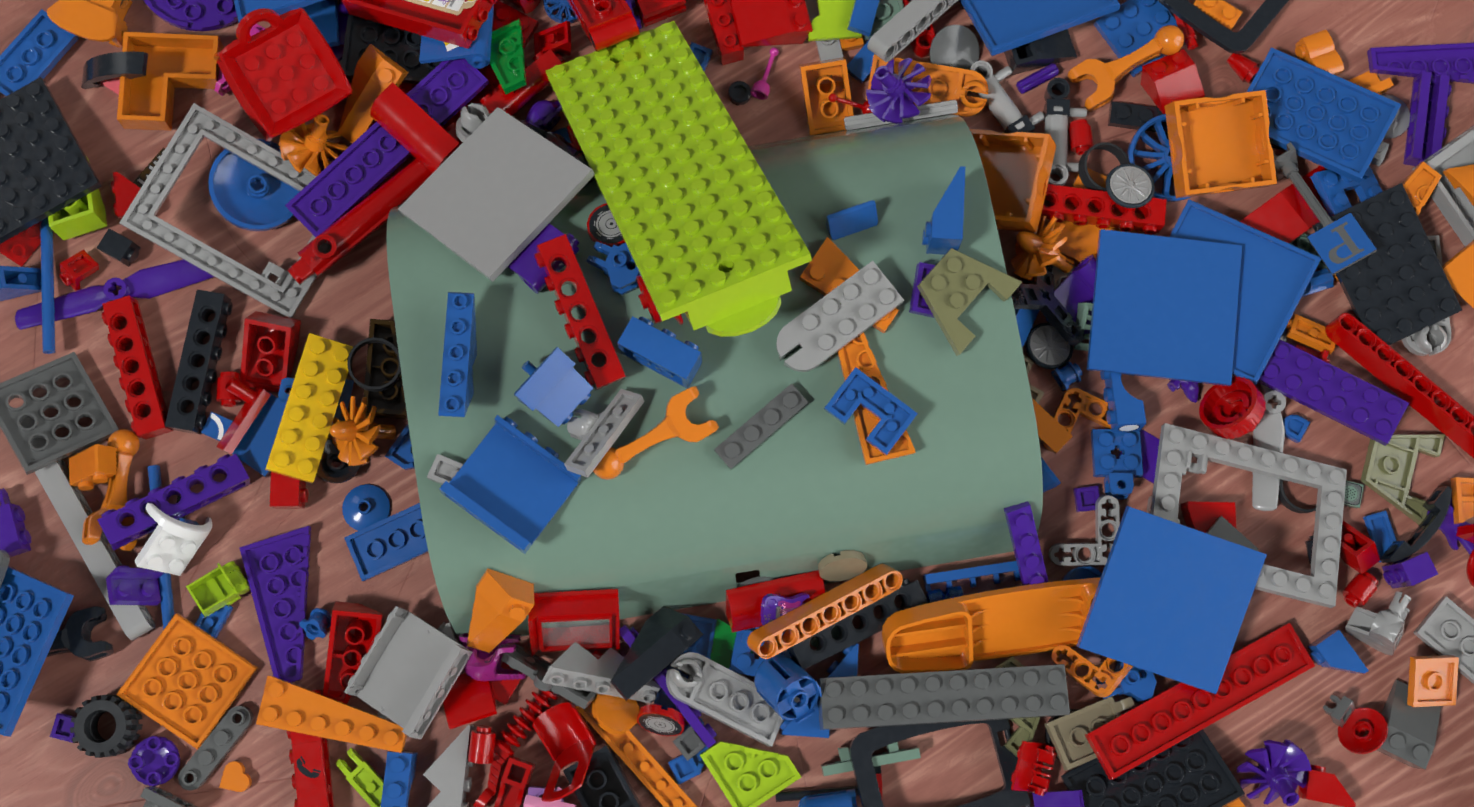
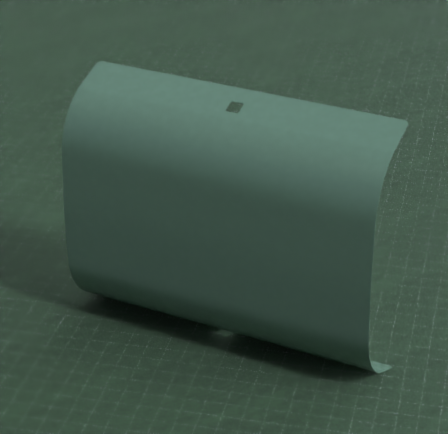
M949 114L905 121L901 124L892 123L861 129L843 130L748 146L808 248L811 258L814 257L828 237L859 270L871 261H874L904 299V302L897 307L898 314L885 333L871 326L864 331V334L877 361L880 373L887 384L888 391L918 413L906 429L916 453L865 465L853 414L844 425L824 410L825 406L844 383L838 353L836 352L811 371L798 372L784 366V361L802 348L801 346L795 347L781 361L777 352L776 342L781 329L824 297L823 294L800 280L801 274L810 262L787 271L792 291L780 295L782 303L777 314L767 324L753 332L739 336L720 337L708 333L706 326L693 330L685 313L681 314L683 319L682 325L674 317L655 324L648 308L643 309L638 297V295L642 294L639 285L636 289L624 295L613 291L608 275H605L604 270L592 266L586 261L588 256H595L604 261L607 259V255L593 248L595 242L590 239L587 229L589 215L595 208L606 204L596 180L587 183L549 223L566 235L570 233L578 240L579 245L577 247L579 252L575 257L626 375L624 379L598 390H595L594 385H592L593 389L590 392V398L584 404L578 405L573 412L578 409H584L596 414L602 413L620 389L642 395L644 403L611 446L617 449V447L638 439L656 427L666 417V407L670 398L687 389L621 354L617 342L631 317L639 319L641 316L653 322L654 328L660 331L663 328L676 335L675 339L683 343L687 340L699 347L698 351L702 355V364L689 388L697 386L699 395L687 405L685 413L687 419L692 424L698 425L708 420H714L719 425V428L699 442H688L675 437L654 444L635 455L627 463H624L622 472L614 479H601L594 472L588 478L581 476L580 483L526 554L444 496L440 491L442 484L429 480L427 475L437 454L464 464L496 424L494 419L497 415L502 419L508 417L518 425L516 429L523 434L526 431L531 433L539 440L537 442L538 445L544 449L547 446L558 453V459L565 463L581 440L570 436L571 433L567 430V423L561 424L559 427L556 426L536 409L532 411L518 401L514 393L530 377L522 369L523 364L530 361L538 368L556 347L575 363L573 368L585 380L584 372L587 371L584 361L579 363L574 352V348L577 347L574 338L569 339L565 331L564 325L567 324L564 314L559 315L554 304L557 297L554 290L549 292L546 285L537 294L508 267L492 282L424 229L402 215L398 210L402 204L390 210L387 220L389 282L421 514L438 592L446 615L458 638L459 635L469 632L476 585L487 568L533 583L534 593L618 589L620 620L654 614L663 606L672 610L724 602L726 601V590L737 588L741 584L736 582L735 574L759 570L760 577L779 579L819 570L818 564L824 557L833 553L834 557L838 556L843 550H855L864 554L867 561V568L864 572L879 564H886L897 571L1013 552L1014 549L1004 508L1027 501L1031 505L1038 535L1043 506L1041 452L1035 411L1012 295L1006 301H1003L988 286L984 287L957 318L976 336L958 356L953 351L935 317L909 313L917 264L923 262L936 265L944 256L941 254H926V245H922L923 230H925L926 221L930 222L935 208L960 166H965L963 240L958 252L1007 274L980 154L973 135L961 116ZM871 200L875 201L878 216L877 226L836 240L831 239L826 227L828 215ZM564 266L559 272H563L566 269V266ZM565 284L561 288L566 296H572L576 293L575 287L571 284ZM448 292L474 293L477 356L473 364L474 394L465 417L439 416L438 414ZM576 307L571 311L572 316L577 320H581L586 316L582 308ZM585 331L581 334V338L585 343H593L596 339L591 331ZM596 354L591 357V362L596 367H602L605 365V358L600 354ZM792 383L808 401V404L730 470L714 449ZM823 579L824 584L834 583V582H840V581H828V580H824V579ZM528 615L509 635H529ZM609 619L542 623V627L591 625L608 622Z

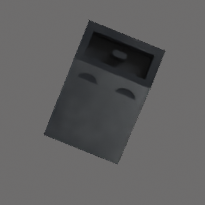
M1068 29L1004 52L1008 66L1013 71L1011 75L1077 58Z

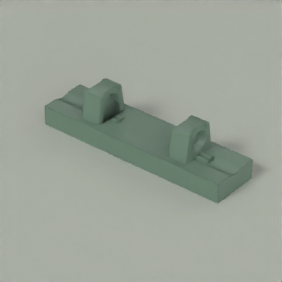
M896 742L887 745L888 752L872 755L873 766L876 767L918 759L921 756L919 748L899 749ZM847 746L838 748L840 761L821 765L823 776L853 771Z

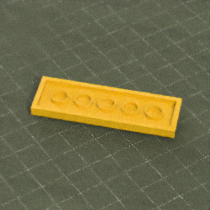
M309 333L265 470L310 483L314 482L348 374V357L353 346Z

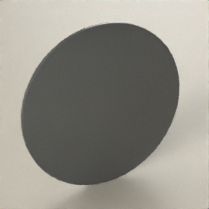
M946 26L932 40L930 47V60L932 64L970 70L972 64L979 59L977 38L965 26Z

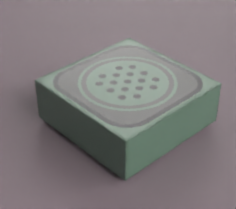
M1346 481L1344 506L1360 508L1363 484Z

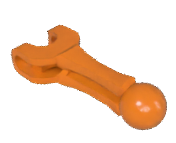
M1173 25L1163 26L1156 32L1151 41L1129 55L1107 63L1097 59H1086L1073 67L1068 72L1067 77L1073 83L1089 79L1097 84V90L1085 101L1087 111H1095L1111 102L1114 96L1115 85L1129 72L1147 61L1161 56V54L1173 55L1177 53L1184 44L1183 32Z
M697 386L690 387L671 397L666 407V417L648 433L628 444L617 447V449L611 447L593 470L595 475L605 480L614 479L622 472L624 463H627L635 455L654 444L675 437L688 442H699L717 431L719 425L714 420H708L696 425L692 424L686 417L687 405L699 395Z
M116 430L108 439L107 446L117 449L115 457L118 463L116 465L118 473L109 478L107 492L100 510L90 514L84 520L82 542L86 545H93L101 538L103 530L97 519L102 518L101 515L108 510H118L125 507L127 502L129 468L133 456L140 447L138 436L131 430ZM132 517L124 518L121 525L131 526L135 519ZM137 539L120 547V549L131 551L136 546Z

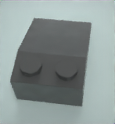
M1395 680L1381 713L1388 725V735L1383 745L1377 751L1412 768L1426 770L1435 747L1441 706L1412 707L1407 705L1408 685Z

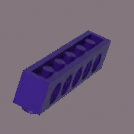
M229 454L224 455L217 460V463L209 467L207 465L201 466L194 471V474L186 478L185 476H180L165 488L157 487L142 499L134 498L126 502L125 507L121 509L108 510L101 515L102 518L97 520L114 551L156 529L158 523L150 515L144 513L147 503L154 504L159 510L178 520L250 485V478L237 454L232 456ZM222 473L227 477L222 482H216L213 480L214 476ZM200 484L204 486V489L199 493H194L191 491V487ZM172 495L181 497V500L176 504L168 502L169 497ZM132 517L135 519L131 526L121 525L124 518Z

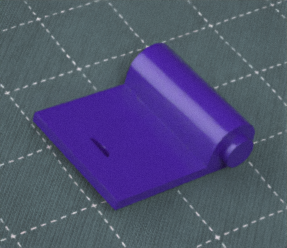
M550 223L508 265V268L515 272L537 294L546 286L544 277H547L544 267L539 268L534 256L535 253H538L537 245L564 235V233ZM568 233L567 238L576 255L579 252L577 247L579 242L573 235ZM554 261L551 264L552 269L556 272H559L565 266L562 261Z
M1089 255L1082 260L1054 290V296L1071 314V319L1075 323L1078 303H1093L1097 261L1094 255ZM1087 320L1086 324L1091 325V320ZM1084 330V334L1090 333V330Z

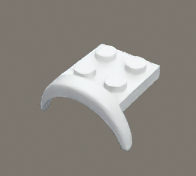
M147 503L146 510L158 523V526L134 560L136 566L180 576L210 533L212 520L208 517L204 525L188 524L168 516L154 504Z

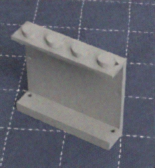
M396 606L388 615L387 622L381 632L375 636L373 645L368 653L363 656L361 665L355 675L349 679L348 686L344 692L357 696L404 728L402 732L407 736L422 739L473 652L410 611Z

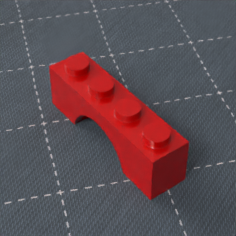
M514 756L509 757L494 807H521L536 764Z

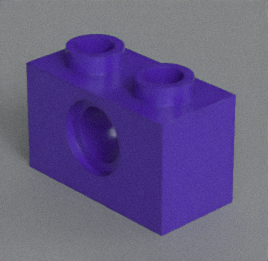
M1428 552L1413 554L1402 560L1382 566L1384 579L1392 589L1413 586L1438 575Z

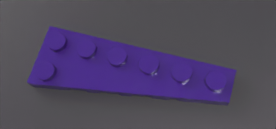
M1474 43L1375 47L1367 51L1370 73L1416 77L1422 71L1432 72L1431 78H1437L1440 74L1449 75V81L1474 84Z

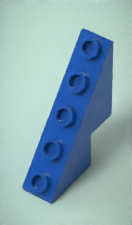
M0 266V301L41 292L40 268Z
M448 292L439 416L465 417L474 394L473 364L477 356L474 293Z
M854 644L843 650L842 653L845 656L840 662L835 660L827 669L829 673L827 678L857 676L859 644ZM818 701L813 708L815 712L808 719L796 723L794 720H784L780 726L782 735L829 738V730H820Z

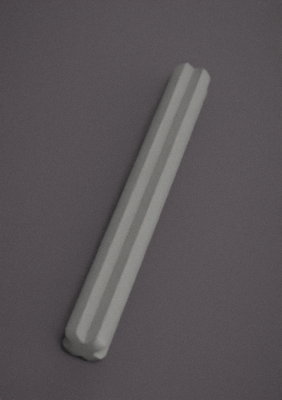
M948 100L923 104L919 107L916 106L920 113L914 117L903 118V122L955 114L958 112L957 101ZM873 113L844 118L846 130L892 124L888 121L882 122Z

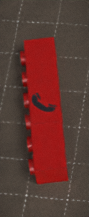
M312 690L323 695L322 690ZM287 731V736L291 739L292 743L289 758L291 764H294L295 773L292 774V786L296 789L297 793L294 807H334L327 738Z

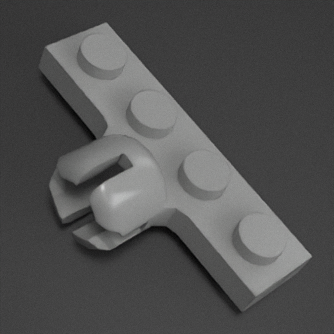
M620 389L602 413L596 414L584 409H578L573 412V415L580 416L581 419L572 416L567 422V430L571 433L570 436L572 438L581 440V442L564 463L567 471L587 478L590 476L644 403L642 395Z

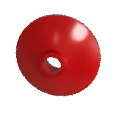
M1371 708L1355 709L1342 728L1338 726L1340 743L1348 751L1355 754L1374 752L1383 745L1388 735V725L1385 718L1378 711ZM1365 732H1369L1366 736L1362 737Z

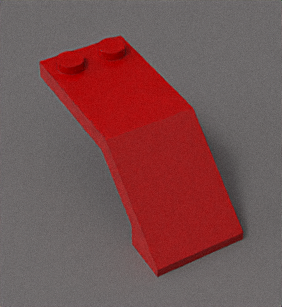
M1320 165L1303 176L1302 179L1328 214L1310 178L1314 173L1326 170ZM1291 184L1239 222L1286 243H1290L1312 228V225L1318 223L1319 220L1294 184Z

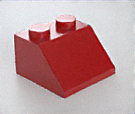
M1184 49L1142 66L1140 84L1162 114H1165V105L1173 101L1205 97L1196 65Z

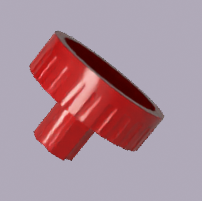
M1232 377L1231 386L1213 385L1206 392L1200 403L1199 415L1202 422L1214 435L1225 439H1234L1253 432L1264 416L1266 401L1263 394L1249 379Z

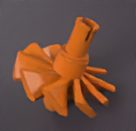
M323 114L316 116L311 124L305 125L303 123L281 134L278 143L281 157L284 161L289 160L295 170L300 173L306 168L315 176L321 173L320 161L323 162L326 168L331 164L327 157L336 159L339 156L331 149L346 150L348 146L342 142H327L328 139L340 137L341 134L337 131L326 130L329 118Z
M1046 216L1041 217L1037 234L1021 231L1016 235L1017 243L1015 249L1017 256L1011 259V264L1015 269L1014 273L1025 280L1032 281L1033 277L1045 275L1047 273L1045 266L1054 265L1064 273L1070 272L1073 268L1074 261L1061 254L1058 248L1067 241V237L1065 236L1055 242L1066 225L1062 223L1054 230L1057 218L1054 216L1045 229Z
M351 396L350 414L346 409L344 401H341L340 409L345 421H340L334 417L333 425L329 430L330 434L334 437L332 438L333 444L340 451L338 455L339 460L348 463V466L368 464V457L378 449V446L372 442L376 439L392 440L396 435V428L393 424L378 425L373 421L377 410L376 406L372 407L370 414L366 418L367 397L362 398L358 409L355 396Z

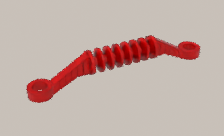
M597 649L592 653L597 659L603 655ZM541 690V693L533 691L532 695L535 701L526 699L525 702L529 708H519L523 716H513L517 724L514 725L508 722L507 726L510 732L508 733L503 730L500 732L504 740L495 739L493 763L490 766L488 787L475 801L474 807H486L491 802L498 790L502 766L510 756L515 754L511 746H521L517 738L520 737L526 740L527 736L523 730L532 732L533 728L529 723L535 721L537 718L536 714L544 712L542 706L551 708L552 706L548 699L557 700L559 694L551 690Z

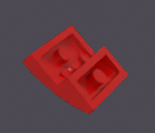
M466 673L459 675L443 702L449 729L497 714L495 697L491 690L490 681H478L467 676Z

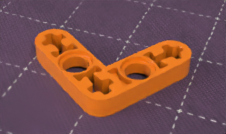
M1071 388L1064 393L1053 416L1057 422L1060 414L1069 416L1070 424L1063 426L1069 433H1071L1079 415L1111 429V424L1107 423V417L1105 420L1102 419L1108 409V402L1078 388ZM1076 394V399L1079 402L1073 404L1071 410L1065 409L1069 406L1071 402V399L1068 398V396ZM1096 403L1101 407L1100 415L1095 416L1090 413V404ZM1043 443L1045 449H1047L1050 452H1053L1048 446H1046Z
M1066 645L1055 647L1051 655L1055 665L1065 664L1066 674L1099 697L1111 695L1133 667L1124 663L1122 670L1114 672L1111 670V664L1115 660L1107 657L1098 668ZM1060 654H1066L1068 658L1073 662L1072 665H1070L1064 659L1060 661V658L1058 656ZM1081 665H1086L1089 667L1088 674L1083 677L1077 676V668ZM1095 676L1102 683L1105 681L1107 687L1105 689L1099 688L1096 682L1092 680Z

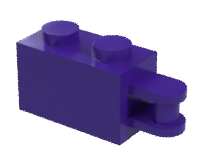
M2 488L0 489V549L5 550L9 557L31 551V536L25 528V513L19 505L11 504L7 491Z

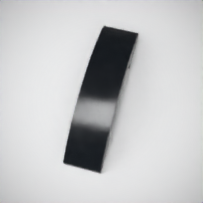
M114 52L89 59L83 67L81 88L100 86V81L121 76L129 79L146 76L148 53Z
M1449 486L1439 487L1434 490L1422 505L1429 511V514L1406 542L1396 541L1391 544L1380 558L1382 563L1396 562L1412 555L1434 536L1449 508L1452 492Z

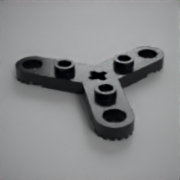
M1047 265L1045 266L1047 271L1045 275L1033 277L1030 284H1020L1013 292L1014 309L1040 310L1046 317L1047 322L1054 326L1065 341L1072 346H1076L1084 340V331L1080 330L1081 326L1078 327L1079 324L1071 319V314L1054 296L1053 266Z

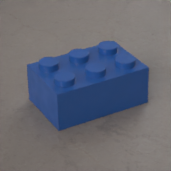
M632 316L617 342L621 354L688 389L702 364V355L698 351L699 347L686 340L683 343L675 339L676 335L663 328L660 331L654 328V323L640 316L637 319Z

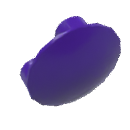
M152 736L137 744L128 760V766L138 781L145 785L157 786L166 783L174 777L179 768L180 755L172 741L165 737Z

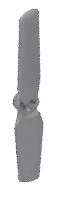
M1286 328L1280 338L1284 342H1286ZM1260 384L1261 392L1266 401V409L1263 418L1253 430V446L1283 453L1285 428L1281 411L1286 406V398L1282 393ZM1272 398L1274 402L1278 403V405H1276L1273 408L1272 405L1267 402ZM1253 472V508L1260 511H1273L1277 509L1280 479Z

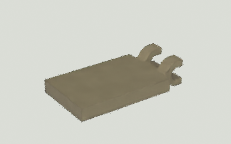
M1111 696L1074 711L1070 715L1062 716L1044 724L1065 771L1097 758L1085 734L1120 716L1121 711L1135 706L1131 697L1115 702Z

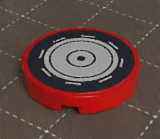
M607 203L595 208L587 221L590 239L593 242H600L610 247L624 244L625 241Z
M648 704L639 709L636 718L637 723L648 732L662 736H677L682 734L685 729L686 720L684 716L673 708L668 707V710L661 709V705Z

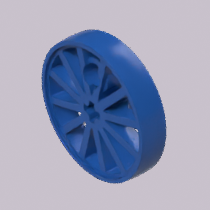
M1166 114L1150 119L1137 130L1129 144L1127 156L1130 164H1135L1134 156L1158 160L1142 167L1145 170H1150L1161 166L1152 177L1154 183L1165 171L1162 194L1154 192L1152 198L1167 199L1166 202H1177L1190 197L1176 198V196L1169 195L1173 170L1172 162L1170 161L1171 157L1168 156L1170 155L1169 140L1161 123L1166 122ZM1154 126L1161 145L1145 133V130ZM1139 138L1156 152L1136 150L1135 147Z

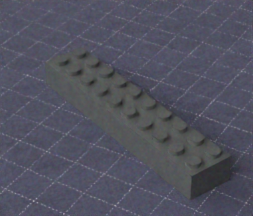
M1065 664L834 677L817 680L822 697H818L820 730L1070 715Z

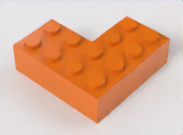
M124 32L122 52L148 53L146 76L133 79L124 76L120 77L117 120L124 129L172 131L175 88L215 89L220 67L214 59V54L224 49L219 36Z

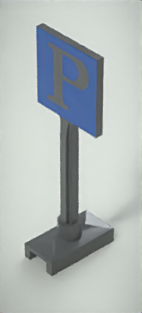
M1291 142L1286 144L1287 152L1277 157L1273 152L1276 179L1280 180L1285 176L1289 178L1323 226L1322 229L1309 235L1307 239L1332 275L1377 251L1351 213L1336 221L1330 219L1298 173L1296 149Z

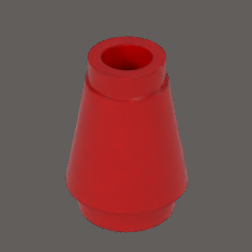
M1233 53L1226 61L1242 82L1246 81L1248 84L1252 83L1260 69L1258 63L1241 54Z

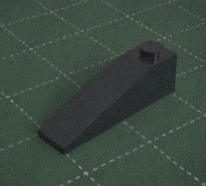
M663 606L644 622L642 629L633 641L631 648L622 660L610 683L627 701L704 634L687 615Z

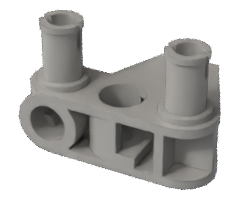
M1396 591L1388 609L1380 611L1378 614L1356 606L1345 627L1346 633L1370 647L1392 656L1404 634V620L1410 612L1406 607L1411 601V597L1405 594L1401 603H1399L1402 598V592Z

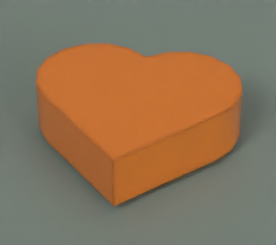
M232 761L225 766L219 788L235 792H243L250 788L252 780L249 774L245 773V767L242 762Z

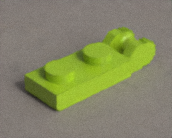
M350 748L347 754L358 767L352 771L348 764L340 758L335 762L336 765L346 776L345 779L371 807H381L384 780L367 761L363 760L356 750Z

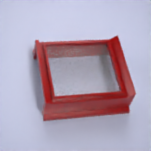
M618 589L534 593V606L528 613L532 656L539 650L541 652L566 651L574 642L584 649L612 648V646L620 649Z

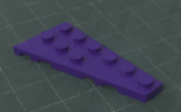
M311 526L239 547L273 676L290 683L303 679L305 630L300 627L299 623L302 619H306Z

